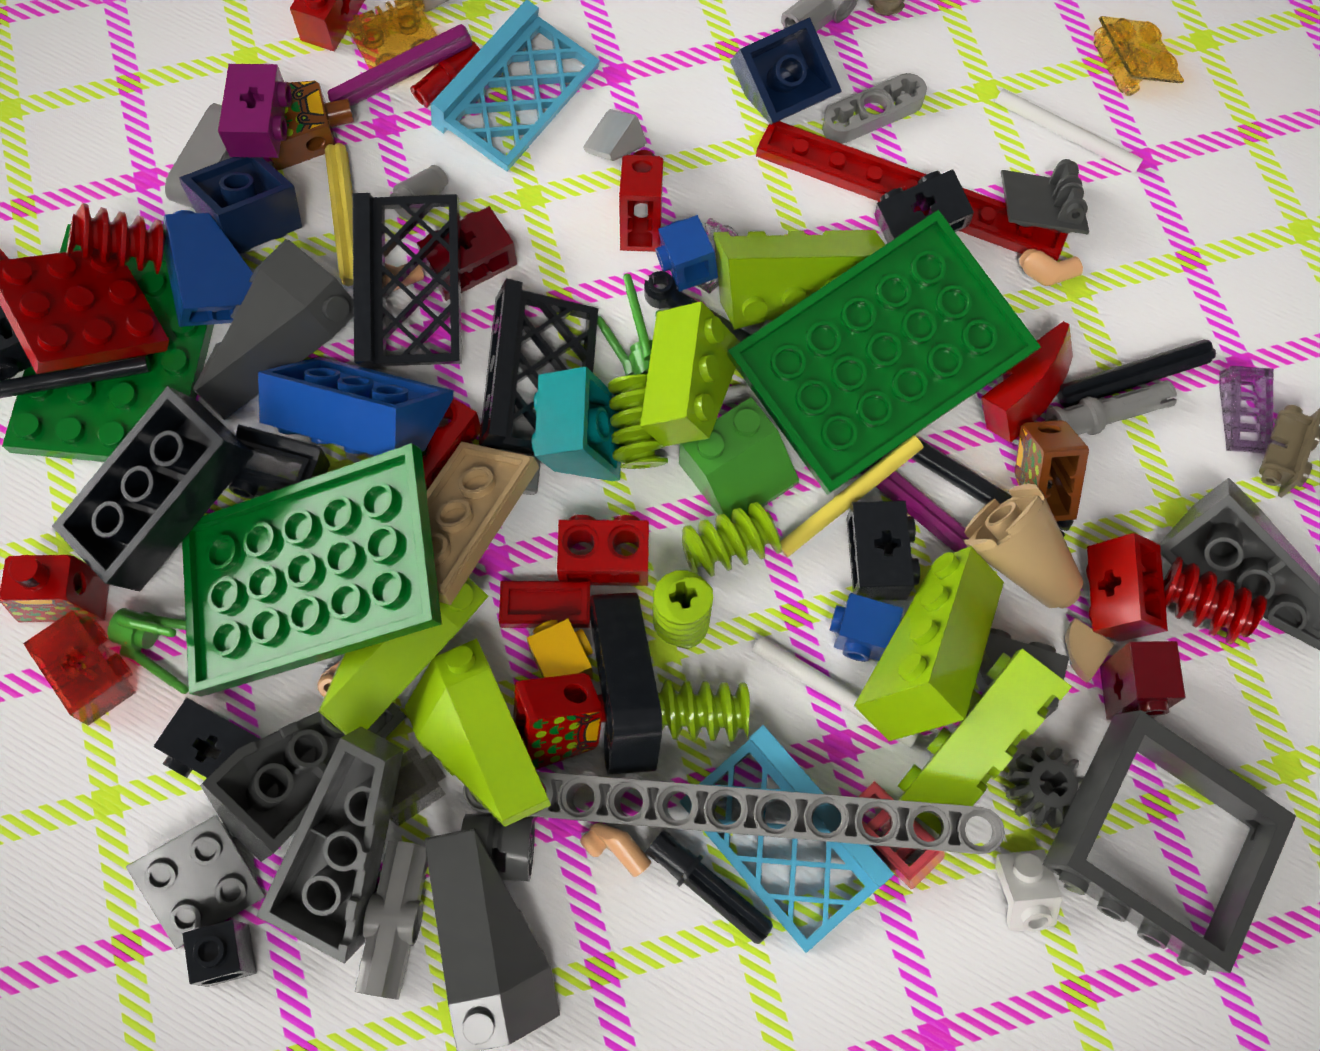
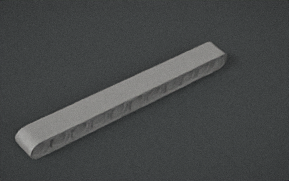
M537 772L546 788L551 806L529 815V817L968 854H986L996 850L1003 842L1005 834L1004 825L999 815L991 809L984 807ZM464 785L463 796L466 803L473 810L490 813L471 795L469 789ZM588 785L594 792V803L589 810L580 812L574 805V794L578 788ZM630 789H637L643 799L641 810L634 816L624 814L620 805L621 797ZM683 792L689 796L692 808L686 818L676 821L668 812V802L673 795ZM732 796L740 803V817L736 822L724 825L716 817V805L722 798ZM776 800L786 802L791 811L790 821L780 829L769 827L764 820L765 807L770 802ZM821 805H833L841 813L840 826L832 833L820 832L813 824V813ZM879 808L888 813L891 818V828L887 835L876 838L866 833L862 825V818L868 810ZM923 812L934 814L941 822V833L937 839L931 842L921 840L914 832V820L918 814ZM974 816L983 817L992 828L991 839L983 846L974 845L966 836V823Z

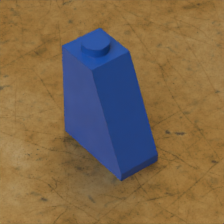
M180 210L172 214H165L163 221L165 234L164 253L179 327L232 323L233 318L230 316L236 305L242 304L252 283L249 280L253 272L209 213Z

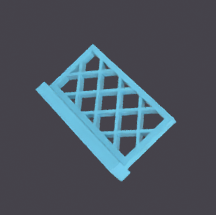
M525 0L431 103L432 126L443 134L447 130L451 131L506 172L509 171L590 78L600 63L598 58L538 16L539 7L529 0ZM540 33L552 41L553 49L532 51L531 41ZM575 58L585 66L580 72L564 73L561 59ZM555 60L557 73L537 75L534 61ZM528 61L531 75L509 76L508 66L512 62ZM559 83L561 94L557 98H540L538 85ZM533 86L535 99L513 101L511 87ZM505 87L507 101L485 102L484 93L488 88ZM537 110L538 120L535 124L517 125L515 111ZM509 111L511 126L489 127L487 113ZM482 113L484 128L468 129L459 121L465 114ZM513 136L515 146L505 156L492 146L491 137Z
M764 725L754 732L744 745L699 783V785L824 794ZM749 754L762 767L761 788L734 786L735 766ZM728 773V786L715 785ZM768 775L780 789H767ZM686 795L679 802L690 813L692 808L691 800ZM732 796L727 797L725 820L718 819L724 825L736 822L732 820ZM821 805L813 813V824L820 832L832 833L840 826L841 813L833 805ZM766 823L773 829H780L786 826V824ZM704 831L805 953L812 949L869 896L895 875L869 845L826 842V862L823 863L797 860L798 839H792L791 860L763 858L764 836H758L757 857L737 856L730 847L731 833H724L723 839L718 832ZM831 848L845 864L831 863ZM742 861L756 862V877ZM762 863L791 865L789 895L768 893L761 884ZM796 866L825 868L824 898L795 896ZM830 869L851 870L865 887L850 900L830 899ZM774 899L789 901L788 915ZM794 901L823 903L822 925L808 938L805 937L793 922ZM829 904L844 905L828 919Z

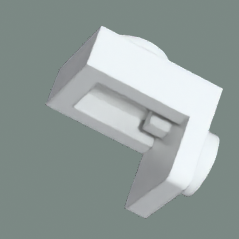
M1044 849L997 854L995 868L1009 905L1006 923L1010 931L1028 930L1036 932L1048 927H1054L1057 924L1063 896L1053 871L1042 865L1047 856Z

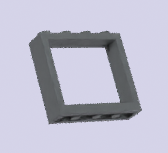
M1143 711L1115 714L1042 865L1059 875V880L1065 883L1063 887L1079 895L1087 894L1098 901L1097 909L1106 916L1120 922L1128 921L1137 927V935L1142 940L1162 949L1167 947L1178 954L1176 961L1180 965L1192 967L1202 975H1206L1207 970L1231 973L1296 815ZM1137 752L1250 827V831L1203 938L1086 860Z

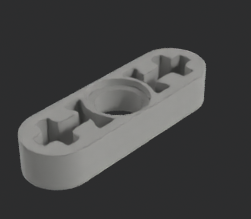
M901 74L830 105L825 111L822 131L827 139L843 144L916 113L921 109L927 92L925 81L915 74ZM868 103H878L883 106L885 111L881 114H871L864 106Z

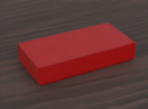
M501 581L500 628H536L550 620H557L559 623L569 619L573 628H590L591 582Z

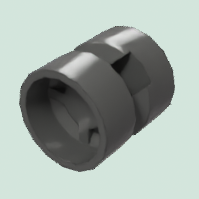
M465 814L461 831L472 828L476 829L503 880L530 882L535 843L534 817H525L504 827L501 823L496 822L493 815Z

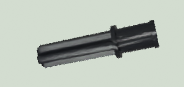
M665 828L645 851L646 855L659 863L678 880L676 884L678 887L684 883L755 944L763 942L771 932L773 927L771 920L700 862L704 857L700 854L697 857L679 843Z

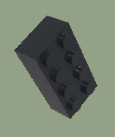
M167 386L51 527L105 584L140 592L252 458L254 453L202 403Z

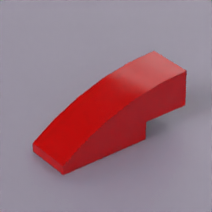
M1064 321L1036 340L1041 348L1003 374V381L981 397L986 428L1010 443L1020 436L1023 424L1035 422L1044 413L1060 391V386L1069 372L1073 351L1070 324Z

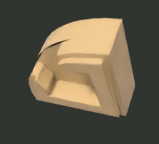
M1077 618L1071 621L1066 631L1065 643H1067L1068 654L1072 662L1071 666L1075 673L1088 683L1103 663L1114 643L1104 636L1093 632L1092 628Z

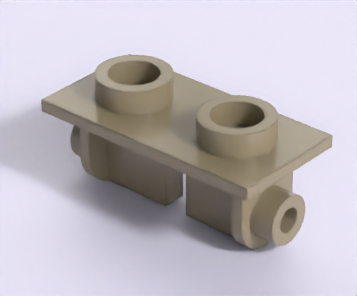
M1287 405L1284 410L1278 412L1270 439L1284 444L1285 448L1271 442L1267 446L1259 469V474L1262 476L1261 481L1264 484L1270 486L1281 484L1278 497L1282 498L1295 486H1303L1311 473L1313 465L1308 462L1310 452L1320 442V408L1311 416L1303 414V410L1296 405Z

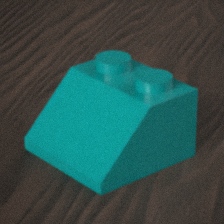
M587 367L538 375V392L534 395L536 430L531 439L534 457L554 472L607 481H619L621 462L613 459V452L621 446L612 442L611 435L620 429L613 427L610 423V418L618 412L610 409L609 406L610 399L617 395L609 392L608 387Z

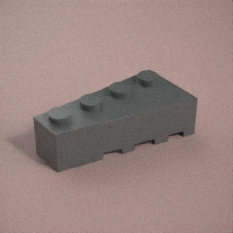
M359 727L340 738L256 915L260 919L344 964L365 943L363 936L365 912L369 899L376 889L404 751L403 748L363 727Z

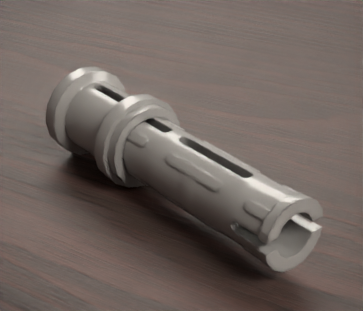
M1164 380L1151 386L1106 399L1098 400L1097 398L1086 397L1074 406L1063 409L1055 406L1047 409L1045 421H1066L1078 435L1084 433L1096 435L1101 433L1108 424L1175 406L1177 400L1175 398L1167 400V398L1176 397L1177 392L1170 381Z

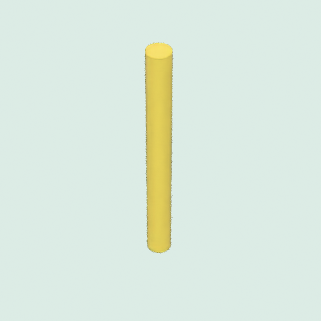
M913 435L783 538L781 540L782 553L788 558L849 509L852 502L859 501L924 448L921 441Z

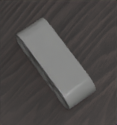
M213 103L207 108L170 170L165 183V194L170 201L193 208L181 186L179 177L231 158L218 133L222 105Z

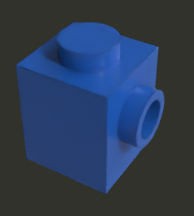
M698 215L675 221L658 229L661 246L655 248L656 255L662 271L670 270L679 292L718 278L715 251Z
M850 593L845 606L836 605L829 628V631L837 633L833 648L843 650L842 654L852 660L867 662L869 659L879 661L900 624L904 608Z

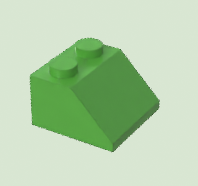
M752 397L717 418L709 439L680 444L679 465L718 515L725 514L730 520L733 509L741 508L748 515V507L751 503L758 502L764 507L799 484V478L777 428Z

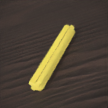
M342 143L326 146L325 158L339 277L342 284L349 287L353 285V190L346 146Z

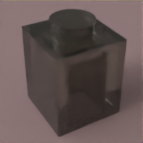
M414 746L402 756L390 820L397 826H400L446 795L439 784L441 780L446 778V775L431 753L423 758Z

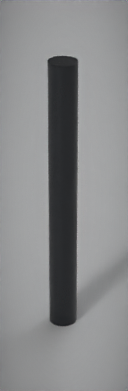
M145 355L1 380L0 399L151 372V363L148 356Z

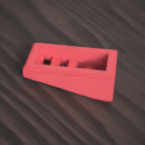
M875 781L858 796L894 800ZM882 809L869 823L866 824L862 821L863 828L870 836L877 838L879 836L876 832L890 817ZM914 820L913 827L917 837L927 842L934 841L935 838ZM869 845L911 890L940 864L945 857L944 851L924 850L925 852L909 867L904 861L917 849L899 848L894 852L890 847Z

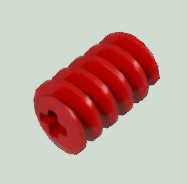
M82 203L77 212L72 216L66 255L70 256L76 245L81 247L83 259L89 260L93 251L97 249L100 253L101 263L107 264L112 254L116 253L120 267L125 268L130 258L135 257L138 271H143L148 262L153 261L155 272L159 274L165 246L162 221L154 220L150 228L146 230L144 217L136 216L132 224L128 226L125 212L119 211L114 220L110 222L107 208L100 207L95 217L91 218L89 205Z
M1177 557L1163 580L1166 608L1172 602L1177 604L1175 611L1176 619H1181L1188 611L1194 612L1192 626L1195 628L1205 619L1210 620L1209 635L1215 636L1223 627L1227 628L1226 643L1232 644L1240 636L1249 637L1263 618L1267 606V598L1257 596L1252 599L1250 589L1243 587L1234 592L1235 585L1229 579H1224L1217 584L1216 573L1212 571H1207L1199 577V565L1190 563L1182 569V557Z

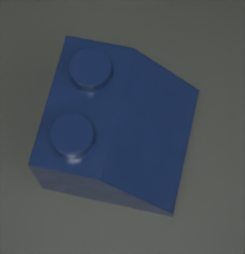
M810 17L739 49L730 60L745 97L770 125L842 92Z
M231 157L179 177L181 186L195 212L209 213L239 254L246 253L253 247L273 239L282 238L287 233L302 228L294 185L262 157Z

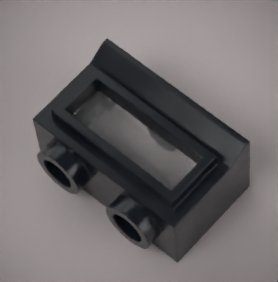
M238 424L236 437L254 455L229 484V490L241 497L253 499L255 495L261 496L328 472L330 463L320 446Z

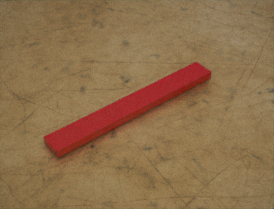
M781 121L772 125L769 123L756 151V157L878 202H880V198L885 193L896 188H902L903 191L918 185L917 182L927 175ZM963 188L974 214L970 225L959 230L960 232L1020 254L1028 249H1036L1058 261L1068 233H1062L1055 229L1036 226L1024 227L1017 223H1011L1008 220L1006 203ZM919 206L915 207L914 212L922 210ZM929 210L922 211L925 216L929 214Z

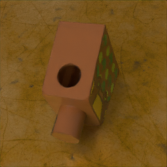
M316 81L289 82L292 92V103L290 107H285L284 115L287 122L286 141H281L279 158H271L277 171L324 155L327 145H335L332 127L354 123L348 98L326 103L320 83Z
M1066 421L1028 422L1021 426L1015 465L1018 485L1036 484L1043 492L1056 521L1077 520L1089 454L1088 446ZM1048 481L1050 482V484H1051V486H1052L1050 489H1048V487H1047V486H1048Z

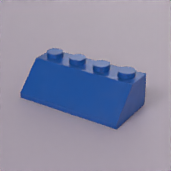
M316 357L258 372L259 423L277 427L278 432L282 434L308 436L311 442L316 444L343 446L344 451L351 454L367 453L376 456L411 443L423 452L453 400L454 390L323 357Z

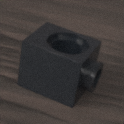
M232 919L182 933L189 985L210 987L257 974L249 924Z

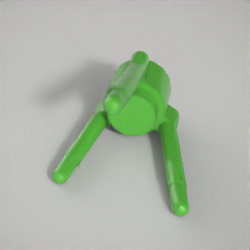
M626 273L623 279L639 337V342L630 347L631 353L629 357L601 316H598L597 325L622 363L625 375L648 374L653 340L648 338L632 277Z
M128 608L119 609L109 622L107 635L111 642L121 645L120 655L136 661L180 693L186 694L189 692L187 685L141 652L142 648L149 649L152 647L158 635L174 637L176 635L175 629L186 630V620L158 616L147 611L140 613Z

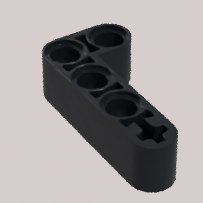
M637 592L591 595L590 623L606 718L604 731L606 772L610 775L656 771L662 739V713L639 596Z

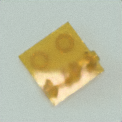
M395 0L394 8L390 1L385 2L386 11L382 12L378 5L374 7L375 13L373 10H370L360 15L355 14L353 15L354 20L347 22V30L369 70L437 36L423 11L425 9L423 0Z
M1106 16L1098 18L1102 27L1094 32L1093 44L1103 59L1104 65L1108 66L1109 74L1113 75L1112 78L1120 93H1125L1126 96L1134 95L1140 90L1139 83L1142 80L1179 84L1184 82L1178 70V62L1166 49L1161 40L1162 33L1155 24L1149 21L1144 22Z

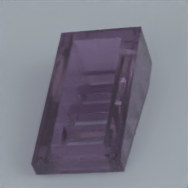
M1230 366L1219 372V390L1227 451L1265 454L1267 446L1271 442L1273 443V440L1270 439L1273 431V368ZM1241 385L1251 386L1252 392H1241ZM1241 401H1253L1254 408L1241 407ZM1240 416L1255 417L1256 424L1240 423ZM1240 432L1257 433L1258 441L1240 440Z

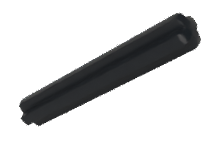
M1203 339L1061 384L1057 397L1064 408L1077 405L1081 399L1086 397L1099 399L1208 364L1216 357V350L1213 348L1210 340Z

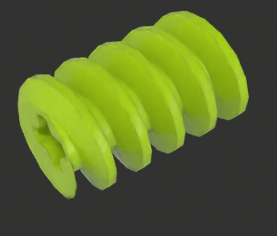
M648 374L621 376L608 383L609 392L617 395L610 399L609 406L610 409L618 412L610 418V423L613 427L620 429L611 435L613 443L623 446L613 452V459L624 463L620 465V468L645 469L668 463V458L655 455V451L664 446L640 427Z
M758 502L749 505L748 515L741 508L733 509L731 520L725 514L717 515L715 527L707 519L699 522L698 533L691 525L684 526L682 529V546L685 558L691 572L698 574V568L703 567L710 577L715 576V562L720 561L724 568L730 571L732 570V556L734 555L739 558L743 565L749 564L748 551L752 549L759 559H765L766 544H770L777 554L782 553L779 533L773 518Z
M675 570L664 575L657 582L653 592V627L657 635L666 643L690 649L697 646L706 637L713 605V588L701 576L688 570Z
M665 680L660 693L658 692L662 713V731L664 726H668L673 740H678L683 727L688 728L691 740L695 741L702 727H706L710 741L716 740L720 728H725L729 742L735 741L739 729H744L748 740L750 694L745 682L739 683L735 695L731 694L727 682H721L716 695H713L708 681H703L698 693L694 694L689 680H684L679 693H675L671 680Z

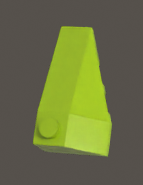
M468 577L451 605L439 602L441 625L345 653L339 662L319 712L345 735L359 727L368 730L457 634L489 596Z
M476 638L435 656L405 705L419 744L441 761L443 767L452 776L455 775L469 789L471 795L504 827L551 806L478 639Z

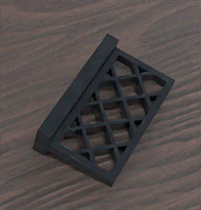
M352 193L354 362L360 367L371 370H380L381 366L462 364L460 205L458 195L372 197L370 193ZM433 207H449V221L437 233L422 220ZM410 208L420 209L416 213H414ZM385 209H403L411 216L395 235L385 226ZM419 224L432 238L417 254H414L401 240ZM385 233L391 238L386 244ZM448 233L449 244L443 240ZM440 243L449 252L450 262L436 274L422 260ZM398 245L412 259L394 276L385 267V257ZM420 265L433 280L415 296L401 282ZM385 274L391 279V281L386 286ZM449 274L450 286L443 281ZM441 285L450 294V304L437 316L423 301ZM399 286L412 301L395 318L386 310V298ZM420 306L434 321L416 338L402 323ZM386 316L392 321L387 327ZM449 316L451 329L444 323ZM441 326L451 335V353L433 354L423 343ZM399 327L413 343L401 355H386V340ZM419 347H420L426 354H414V353H415V352L419 349Z
M506 278L495 297L479 445L534 455L531 440L512 437L513 422L522 416L536 430V415L532 411L534 409V401L527 404L517 392V384L528 377L538 390V373L536 371L548 363L556 371L568 370L559 359V356L570 349L582 361V367H587L593 372L599 308L522 290L523 282ZM525 305L540 308L549 320L535 328L525 315ZM569 315L586 319L585 332L578 337H575L562 321ZM552 326L556 328L567 342V344L556 351H553L540 335ZM523 329L527 333L524 336H522ZM530 340L535 343L545 356V358L532 366L521 353V346ZM519 367H520V368L522 369V371H523V372L520 373V374H518ZM515 405L519 409L516 413H514Z

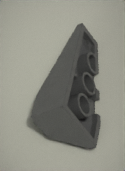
M1227 478L1196 502L1159 543L1161 555L1171 565L1177 557H1182V569L1190 563L1199 565V577L1207 571L1216 573L1217 584L1224 579L1233 581L1235 585L1234 592L1243 587L1250 589L1252 599L1257 596L1266 597L1267 606L1263 618L1269 620L1270 625L1320 650L1319 575L1265 513L1230 478Z

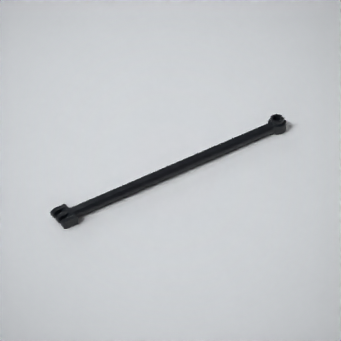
M656 271L649 275L648 281L645 280L644 297L646 302L654 308L671 309L698 302L684 292H679L673 276L667 272ZM664 284L667 285V287L663 289H658L654 287V285ZM711 310L740 342L752 335L742 328L734 330L729 320ZM918 438L924 448L911 458L985 505L993 499H996L1001 504L1012 497L1009 493ZM1073 520L1056 521L1063 537H1065V534L1062 530L1068 531L1074 522Z

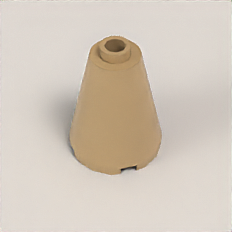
M1030 483L1015 486L1008 490L1012 496L1010 499L1001 504L996 499H993L986 504L966 526L964 533L969 539L964 540L967 547L972 546L989 565L1047 608L1059 607L1063 609L1074 604L1081 596L1080 590L1083 587L1084 581L1050 506L1038 486Z

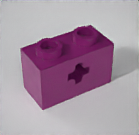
M228 63L218 133L230 157L279 158L281 141H286L287 122L284 115L285 107L291 106L292 92L289 82H284L278 64Z

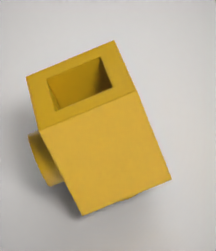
M569 619L559 623L557 620L547 621L537 626L532 632L533 635L526 638L529 650L542 678L585 673L590 676L591 680L594 679L592 666L587 656L593 654L592 647L583 629L574 631Z

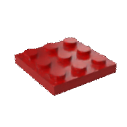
M97 249L93 251L89 260L83 259L81 250L73 251L70 256H67L66 252L0 260V306L36 374L167 351L169 338L128 266L126 265L125 268L120 267L116 253L112 254L107 264L101 263L100 253Z

